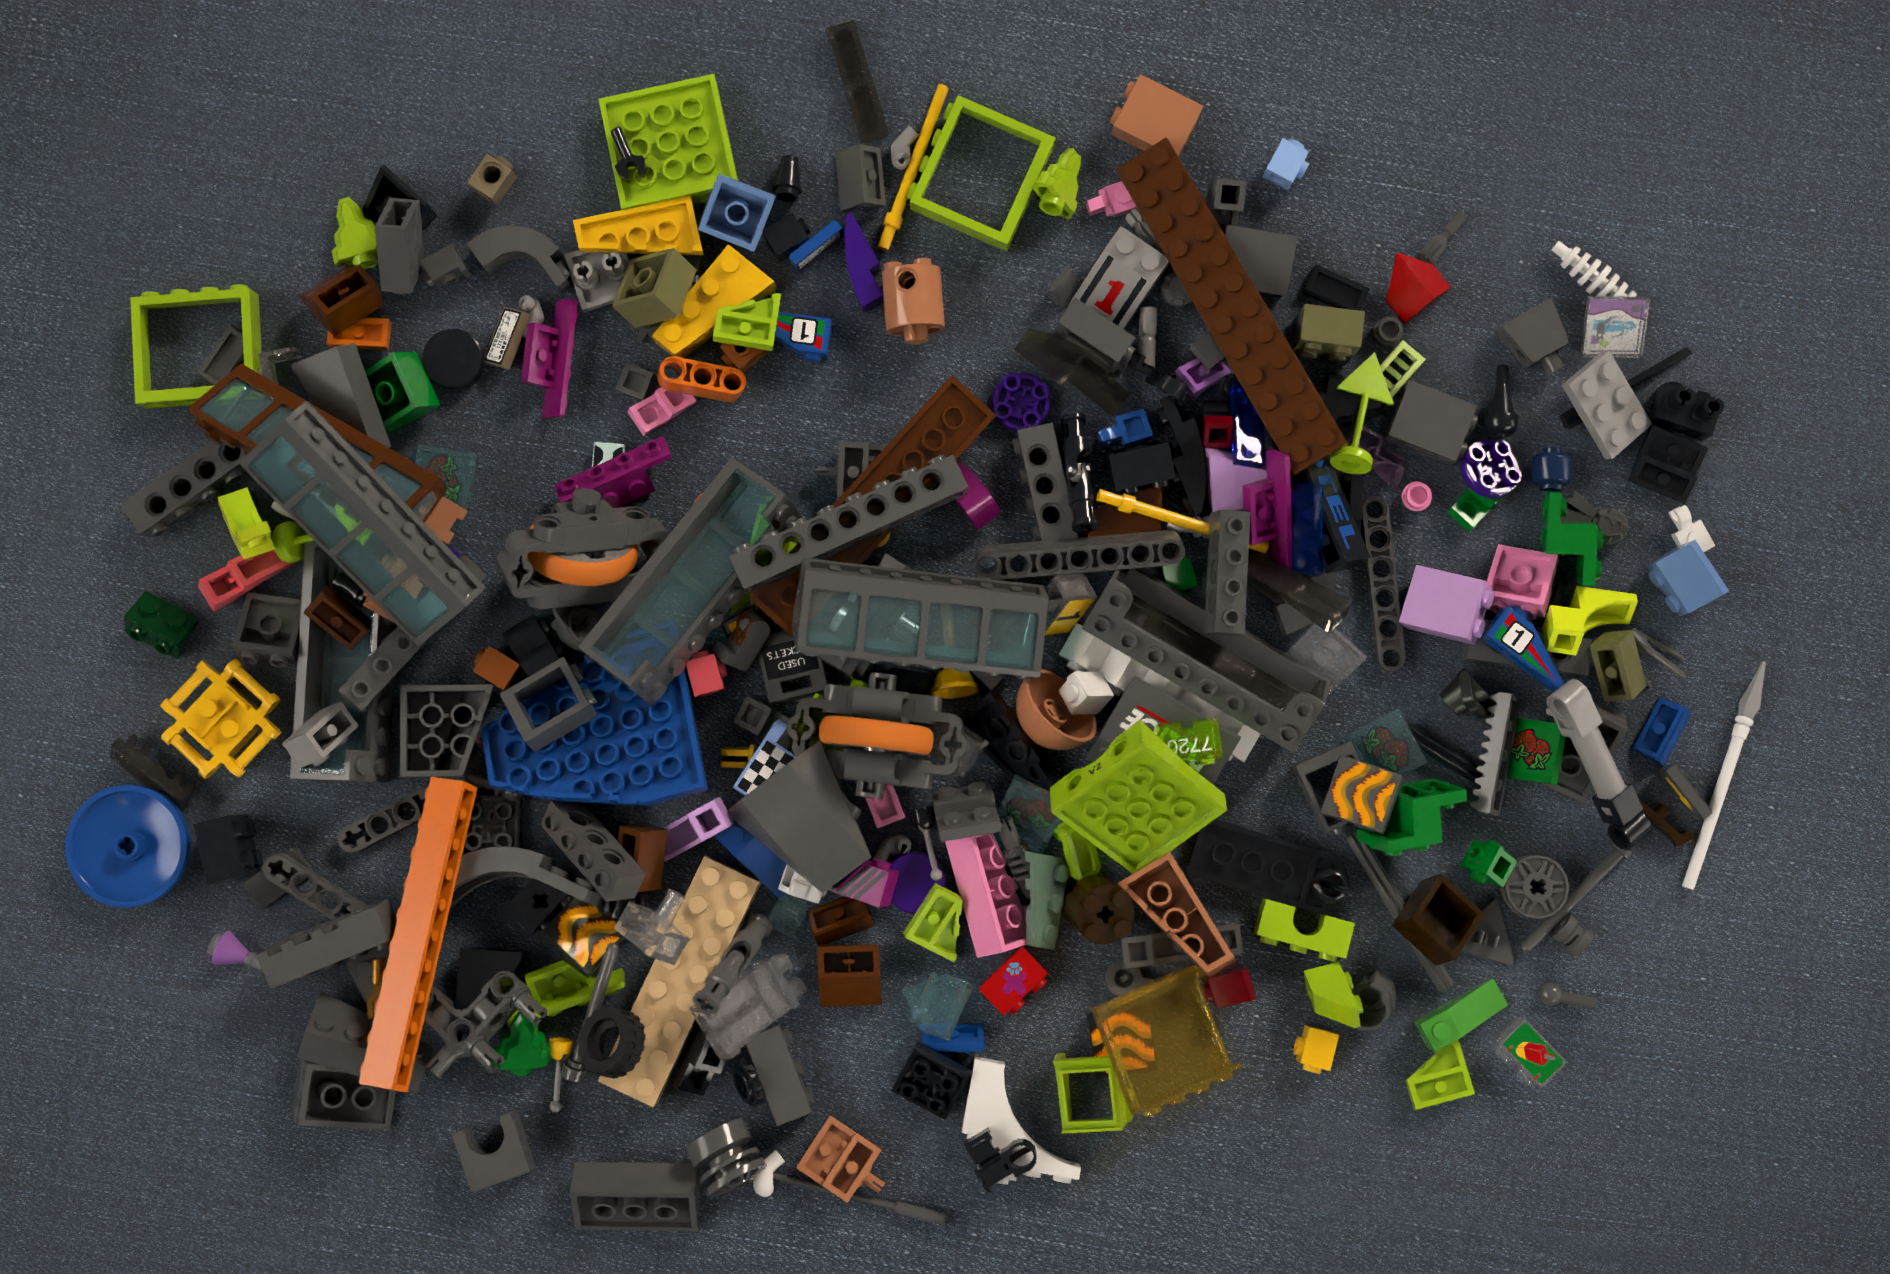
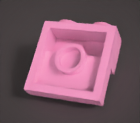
M1498 544L1487 579V583L1493 587L1492 591L1494 592L1493 603L1489 611L1497 614L1501 608L1506 606L1512 608L1515 606L1528 615L1527 620H1535L1537 616L1545 617L1552 594V582L1559 562L1558 554H1546L1540 551Z

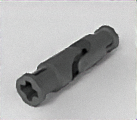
M758 913L751 914L748 917L745 929L737 933L723 953L720 963L711 970L705 979L703 989L695 993L692 1001L700 1012L708 1015L715 1014L719 1010L720 1001L723 997L730 994L736 985L737 976L747 969L761 948L763 938L771 934L773 925L766 916Z

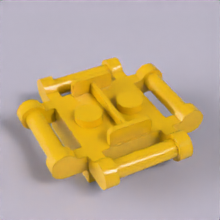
M237 658L230 661L221 674L206 661L201 660L192 676L170 699L166 698L160 704L165 712L177 720L161 735V739L167 745L172 744L198 768V774L205 780L211 777L222 764L233 775L240 778L246 772L245 767L272 738L275 740L282 733L269 720L270 717L268 716L280 703L281 699L275 693L270 694L243 669L244 665ZM234 677L262 702L260 707L253 703L231 682ZM206 678L213 683L186 712L179 707ZM262 728L263 731L237 759H234L233 757ZM185 729L205 749L214 755L209 761L180 736Z

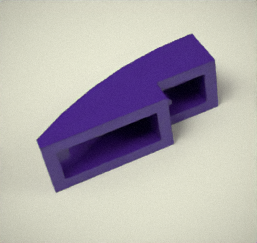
M852 212L846 214L845 254L853 291L864 313L884 302L883 294L872 276L880 271V263Z

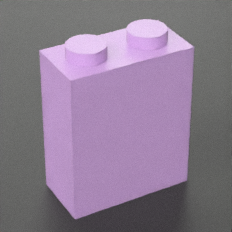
M1416 565L1399 623L1410 630L1476 645L1477 638L1483 635L1485 629V621L1483 619L1486 609H1489L1493 603V587L1485 580Z

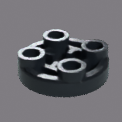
M460 329L442 330L433 335L426 343L422 355L423 367L429 378L438 386L447 389H461L477 381L482 375L484 364L482 348L478 341L466 331Z

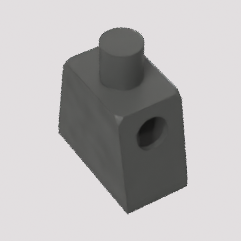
M1552 298L1502 325L1496 331L1497 336L1525 368L1540 361L1550 376L1565 367L1556 352L1566 346L1569 341Z

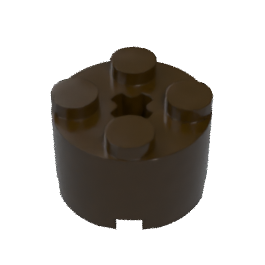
M1090 875L1080 879L1072 892L1069 891L1065 900V914L1072 926L1088 941L1096 944H1109L1128 936L1131 932L1135 913L1130 895L1114 881L1103 875Z

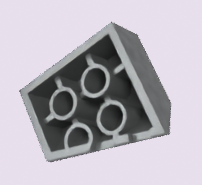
M494 684L400 685V777L404 779L463 777Z

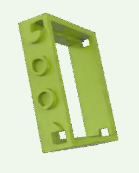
M958 95L955 103L950 102L945 110L943 119L946 120L943 129H937L933 136L931 145L934 146L930 157L925 155L919 168V172L922 175L919 182H913L909 189L907 198L910 199V210L1007 252L1035 191L1033 185L1041 171H1044L1055 147L1056 138ZM961 113H965L1039 146L1001 232L923 198Z
M231 285L230 289L219 290L217 287H202L200 292L190 293L189 290L174 289L170 291L171 294L165 295L149 291L142 292L140 297H130L135 404L145 409L191 406L214 387L201 386L151 390L148 309L241 302L244 365L263 376L259 294L248 288L247 285ZM229 384L207 404L227 403L239 384ZM248 388L239 402L264 400V396Z

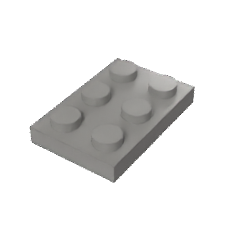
M1609 350L1601 351L1561 385L1604 459H1613L1652 425Z

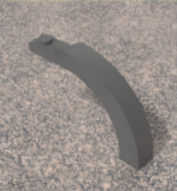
M490 847L462 855L450 910L458 901L474 889L491 881L510 877H525L539 880L594 906L598 905L602 896L592 891L593 886L590 882L578 877L575 882L568 880L569 873L555 867L558 862L557 860L532 850L518 847Z

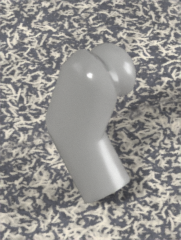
M909 125L891 145L892 164L900 170L906 169L909 165L911 158L910 145L919 137V134Z
M529 295L521 297L518 305L520 309L531 315L528 323L542 324L544 314L540 302L535 297L531 298ZM527 326L523 334V337L525 338L527 334Z

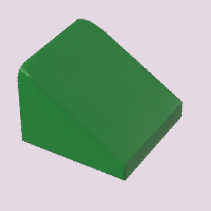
M1189 556L1184 557L1178 564L1159 567L1163 581L1180 592L1198 586Z

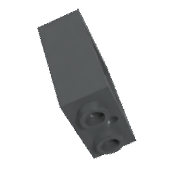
M1077 298L1073 299L1058 321L1055 333L1057 337L1113 374H1115L1118 368L1125 369L1136 350L1132 347L1135 340L1134 336Z
M564 657L500 693L524 742L534 752L598 716L593 706L597 703L595 696L589 687L584 689L580 682L584 679L583 674L576 663L570 665ZM566 677L579 703L535 728L522 702Z
M1351 741L1291 767L1321 833L1330 832L1332 836L1349 829L1347 826L1349 822L1338 819L1327 821L1325 815L1321 813L1322 808L1306 774L1338 761L1341 755L1359 760Z

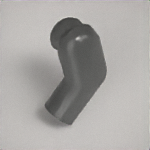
M904 835L883 839L871 862H873L874 858L888 862L891 856L909 853L912 847L910 839Z

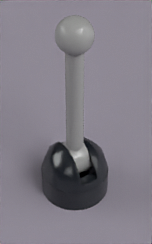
M932 807L919 808L909 813L911 823L918 831H922L924 834L932 867L930 876L933 880L938 881L942 878V871L938 869L929 829L935 823L934 811Z

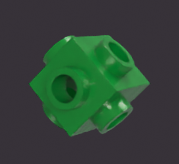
M1473 840L1460 866L1469 873L1468 878L1482 886L1489 883L1503 888L1517 861L1504 851L1502 845L1495 841L1487 840L1485 843Z

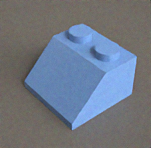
M719 173L701 216L698 230L755 252L776 195Z
M1696 540L1675 547L1646 566L1650 571L1648 575L1652 583L1656 587H1660L1666 595L1665 602L1672 612L1678 613L1679 616L1689 614L1729 592Z

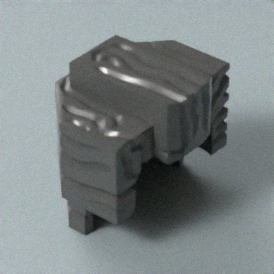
M1379 969L1370 977L1366 974L1362 975L1353 986V996L1359 995L1364 1011L1359 1014L1360 1027H1357L1359 1031L1378 1030L1394 1013L1396 1005L1394 981Z

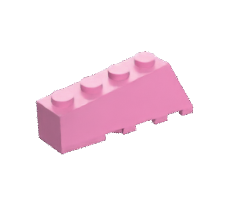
M990 833L945 841L959 894L963 900L962 905L977 958L1003 953L1026 945V908L1028 906H1022L1016 893L1019 887L1015 879L1011 878L1006 872L1005 865L1007 862L994 834Z

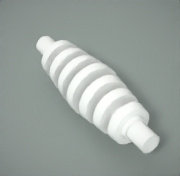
M1558 241L1551 249L1561 257L1562 263L1560 265L1564 269L1568 265L1573 267L1568 273L1572 278L1578 272L1582 274L1577 280L1580 286L1587 280L1591 281L1585 290L1587 293L1591 294L1597 287L1601 289L1595 298H1604L1606 295H1609V298L1636 297L1637 294L1633 290L1628 295L1625 293L1629 286L1625 281L1619 287L1615 285L1620 278L1617 273L1609 280L1606 278L1612 269L1610 266L1606 265L1598 272L1596 269L1602 261L1596 258L1589 265L1587 261L1591 255L1587 252L1582 257H1579L1577 255L1581 250L1579 247L1575 246L1573 249H1569L1562 242Z

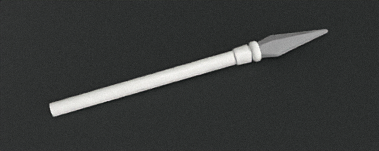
M1765 661L1761 663L1739 701V712L1735 717L1736 723L1731 734L1732 739L1709 804L1712 814L1704 819L1682 887L1694 890L1744 740H1746L1750 731L1749 727L1753 725L1752 719L1760 709Z

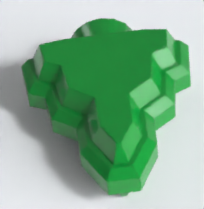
M518 1012L511 1021L510 1031L501 1036L499 1045L493 1048L499 1055L504 1057L503 1064L500 1066L492 1059L490 1060L500 1070H509L514 1075L525 1076L530 1074L533 1068L546 1067L548 1062L552 1061L549 1044L545 1040V1034L538 1031V1024L532 1025L521 1012Z

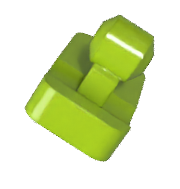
M1065 822L1054 827V837L1063 843V851L1070 876L1079 881L1086 876L1097 875L1101 864L1096 846Z

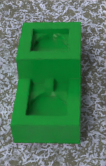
M1468 487L1446 513L1469 532L1500 498H1485Z

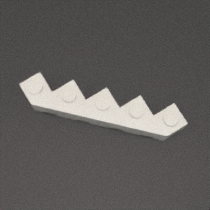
M1075 625L1059 653L1060 656L1069 661L1066 665L1074 672L1101 671L1110 689L1116 696L1124 693L1134 675L1241 736L1228 761L1231 762L1234 757L1245 762L1260 733L1081 629L1082 625Z

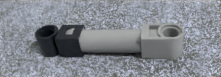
M1571 679L1548 696L1546 714L1554 717L1562 736L1570 737L1595 789L1596 794L1592 797L1596 809L1603 823L1611 824L1607 829L1610 839L1620 849L1630 850L1652 831L1651 823L1644 813L1641 812L1643 807L1632 784L1624 783L1598 726L1603 721L1589 690L1580 681Z

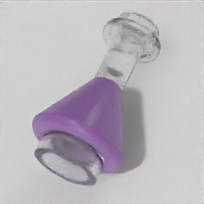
M226 931L223 935L216 933L213 936L207 949V956L212 957L214 965L245 963L262 970L256 954L249 952L231 931ZM262 971V972H261V977L265 978V976H264V974H263V971Z

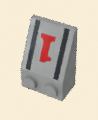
M1120 226L1071 302L1074 298H1077L1124 330L1166 270L1169 261L1165 255Z

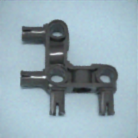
M502 971L496 974L481 989L482 993L467 1009L463 1008L462 1011L453 1007V1001L432 985L424 1021L445 1039L443 1042L445 1045L425 1066L431 1069L430 1071L441 1079L442 1075L459 1057L461 1059L463 1057H474L489 1073L495 1072L498 1068L490 1060L492 1059L501 1066L504 1062V1057L499 1055L487 1042L516 1010L521 1012L532 1025H537L541 1022L534 1014L535 1011L545 1018L548 1012L547 1009L530 996L529 987L513 973ZM514 984L512 990L509 993L504 994L506 988L509 985ZM467 1031H470L468 1038L461 1042L462 1036Z

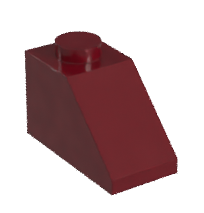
M1242 966L1221 971L1211 978L1205 976L1207 984L1202 986L1208 1003L1213 1002L1217 1008L1257 999L1248 969Z

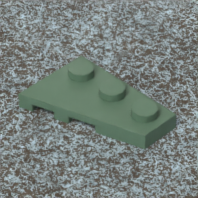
M1025 851V862H1030V877L1025 878V889L1030 890V904L1026 908V945L1054 949L1058 937L1061 910L1064 906V894L1069 877V867L1065 858Z

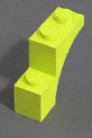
M1576 586L1569 607L1550 605L1542 627L1547 652L1577 655L1584 633L1588 630L1606 624H1630L1638 603L1637 594Z

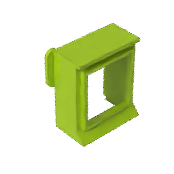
M1113 1050L1109 1056L1066 1058L1065 1053L1055 1055L1053 1064L1056 1072L1062 1134L1121 1131L1127 1123L1132 1121L1131 1093L1128 1089L1123 1088L1119 1050ZM1108 1071L1113 1117L1073 1120L1068 1073Z

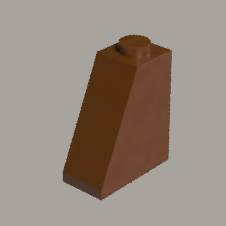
M1149 487L1131 495L1135 496L1137 501L1162 508V487ZM1107 504L1094 510L1095 519L1098 520V529L1092 532L1081 533V537L1161 531V521L1135 512L1128 514L1118 511V507ZM1144 545L1136 546V548H1147Z

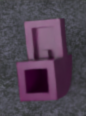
M958 459L956 462L969 488L966 495L954 501L963 515L979 530L1000 514L1001 510L970 468H966Z

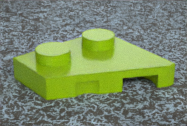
M775 293L769 299L757 302L753 299L742 302L738 306L730 305L717 309L713 341L773 351L781 294Z
M934 883L904 930V937L955 962L957 957L956 941L960 930L959 916L962 912L963 902L961 896Z
M1459 1039L1436 1051L1405 1080L1414 1110L1475 1094Z

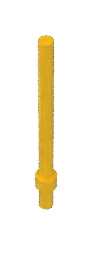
M938 84L891 212H888L883 222L885 228L877 246L883 251H889L895 232L900 230L903 222L901 216L908 200L907 194L916 179L949 90L943 84Z
M1099 489L1097 493V501L1116 506L1118 511L1128 514L1135 512L1209 536L1210 523L1137 501L1135 496L1125 493L1121 496ZM1266 541L1253 546L1249 545V549L1266 553L1269 542Z

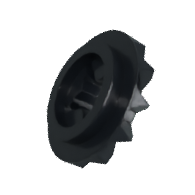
M741 1059L734 1062V1069L732 1071L734 1085L741 1099L749 1106L756 1107L762 1104L763 1101L762 1083L758 1078L759 1074L755 1072L754 1066L748 1060Z

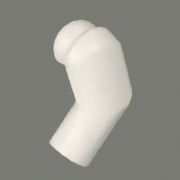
M776 1150L764 1159L767 1167L753 1179L754 1190L762 1197H768L773 1193V1172L785 1162Z

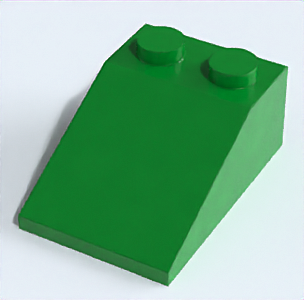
M393 352L365 371L387 434L420 419L440 406L417 352Z

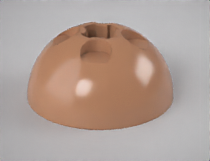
M1041 669L1040 678L1029 677L1024 679L1019 687L1016 697V713L1021 727L1035 743L1051 750H1071L1086 744L1096 734L1097 725L1094 714L1071 715L1058 691L1067 680L1051 671Z

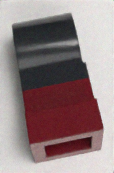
M1203 400L1201 408L1203 448H1230L1233 420L1230 413H1228V402L1223 400ZM1218 434L1224 438L1212 439L1209 435Z

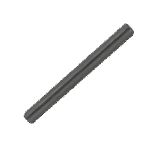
M1354 831L1346 837V840L1390 913L1396 919L1405 906V902L1369 845L1357 841V831ZM1409 942L1437 990L1444 992L1450 989L1454 983L1443 964L1435 966Z

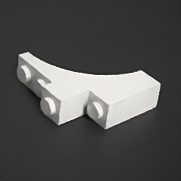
M974 1056L961 1128L962 1133L967 1134V1139L989 1128L992 1136L990 1142L994 1148L999 1147L1000 1155L1001 1149L1008 1146L1013 1140L1027 1139L1036 1148L1037 1161L1035 1166L1030 1171L1023 1173V1175L1040 1178L1041 1173L1053 1175L1054 1181L1071 1183V1179L1079 1180L1081 1171L1079 1163L1065 1160L1048 1152L1038 1145L1018 1123L1006 1095L1004 1083L1005 1062ZM1025 1146L1015 1147L1012 1150L1011 1154H1009V1156L1013 1155L1015 1152L1024 1148ZM1032 1151L1024 1154L1013 1163L1019 1166L1029 1164L1034 1157ZM1012 1173L997 1183L1008 1184L1009 1180L1016 1181V1178Z

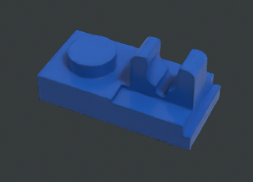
M983 1023L923 1026V1045L936 1052H944L945 1056L951 1059V1051L964 1053L985 1051Z

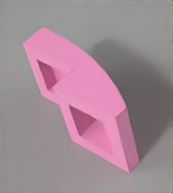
M660 387L652 396L630 407L627 413L644 437L690 408L697 400L693 395L672 392Z

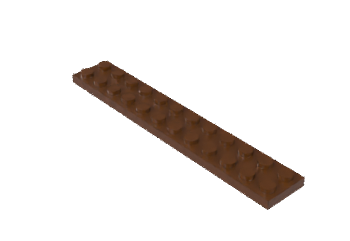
M1165 137L1117 168V174L1280 452L1289 455L1292 473L1296 476L1347 446V440L1168 138Z

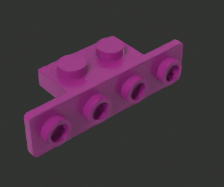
M575 299L556 302L553 327L538 323H528L521 383L545 388L543 418H562L567 408L568 382L571 377V356L574 349L573 339L575 323L578 318V301Z
M664 437L651 440L640 447L622 453L611 460L595 465L582 473L555 484L554 487L559 502H572L575 490L588 488L599 492L601 499L605 500L612 508H619L656 491L646 470L671 459L672 455Z
M1270 449L1266 451L1267 479L1243 485V510L1250 512L1249 545L1253 546L1269 541L1270 563L1282 569L1290 570L1293 569L1294 556L1292 544L1291 463L1288 454Z

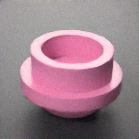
M1411 482L1402 491V502L1407 509L1419 512L1430 505L1432 492L1423 482Z

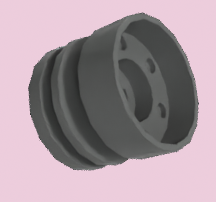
M741 1118L732 1120L709 1131L685 1149L694 1169L707 1166L710 1168L700 1178L702 1184L715 1181L706 1189L709 1198L740 1189L751 1182L757 1174L767 1167L762 1158L751 1161L760 1152L757 1147L746 1150L742 1149L751 1140L752 1136L744 1120Z

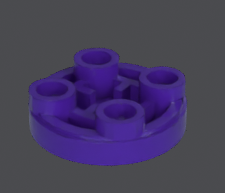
M1008 374L994 389L991 402L992 411L996 415L995 419L1002 427L1015 433L1020 429L1042 425L1047 419L1051 408L1049 388L1041 379L1032 374Z
M1482 440L1474 443L1466 450L1460 462V470L1465 483L1471 490L1485 498L1496 499L1507 495L1522 478L1517 460L1511 453V447L1503 440L1497 442Z
M913 852L897 858L890 866V868L900 871L891 901L892 904L904 912L915 914L934 883L945 888V875L939 863L937 862V866L942 871V878L935 881L930 876L932 867L929 855Z

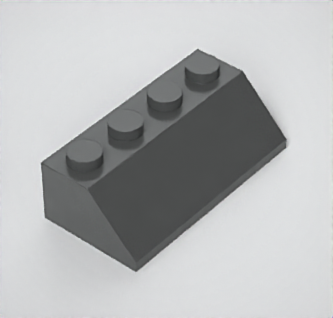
M575 1162L570 1188L575 1230L698 1232L699 1170L694 1169L692 1164L686 1162Z

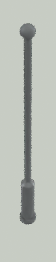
M773 1173L774 1180L834 1194L820 1184ZM855 1193L850 1198L893 1209L896 1214L936 1223L943 1227L946 1211L940 1212L900 1201L891 1203Z

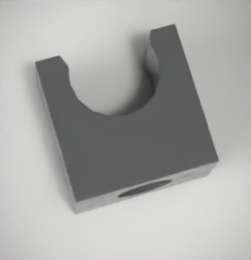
M517 1108L505 1112L499 1118V1123L504 1132L503 1143L499 1149L489 1150L480 1146L475 1140L473 1129L470 1126L458 1129L451 1134L471 1193L528 1173L537 1166Z

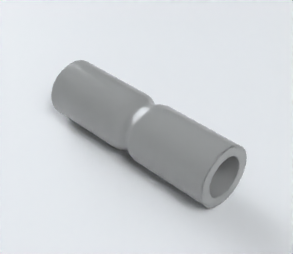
M1141 307L1138 353L1146 356L1144 362L1155 368V336L1157 334L1158 309L1155 307Z

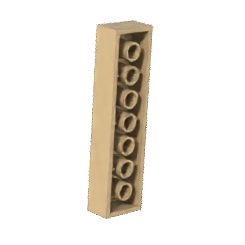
M703 857L630 1011L640 1018V1022L643 1023L645 1028V1048L640 1056L641 1059L627 1075L614 1079L600 1075L598 1082L651 1107H654L659 1102L700 1012L692 1001L693 996L697 991L703 989L705 979L711 970L720 963L723 953L739 932L762 883L760 880L712 857ZM619 1035V1037H618V1039H617V1041H616V1043H615V1045H614V1047H613V1049H612L611 1054H610L609 1057H611V1056L613 1055V1053L615 1052V1050L617 1049L620 1035Z

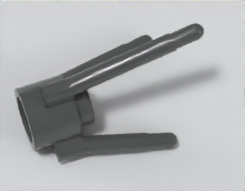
M1635 627L1630 629L1633 630L1639 657L1647 652L1682 679L1687 678L1686 673L1650 646L1656 647L1679 661L1685 660L1683 655L1648 636L1641 629L1639 631ZM1644 674L1647 685L1646 688L1650 689L1652 685L1646 678V675Z

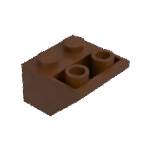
M347 265L299 295L300 300L333 336L341 333L384 305L378 284L361 265Z
M880 943L819 945L817 947L821 1007L882 1005Z

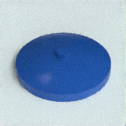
M140 785L110 787L87 799L73 816L65 840L67 865L77 885L96 901L109 906L123 908L146 905L169 893L183 876L191 852L189 827L178 806L161 792Z

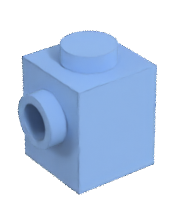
M1282 138L1266 168L1263 178L1289 190L1295 177L1302 179L1310 164L1304 161L1309 151L1304 149L1303 144L1294 139L1286 140Z

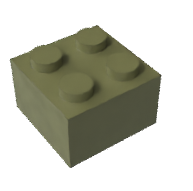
M675 248L631 259L612 307L635 328L678 318L683 310V304L688 291L692 287L696 269Z
M1304 304L1295 318L1293 351L1299 353V356L1302 358L1314 359L1317 358V355L1328 356V360L1332 362H1346L1347 359H1351L1361 348L1365 311Z

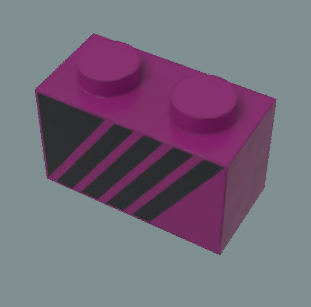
M874 858L873 862L865 861L828 890L876 907H887L891 904L900 871L890 868V862Z

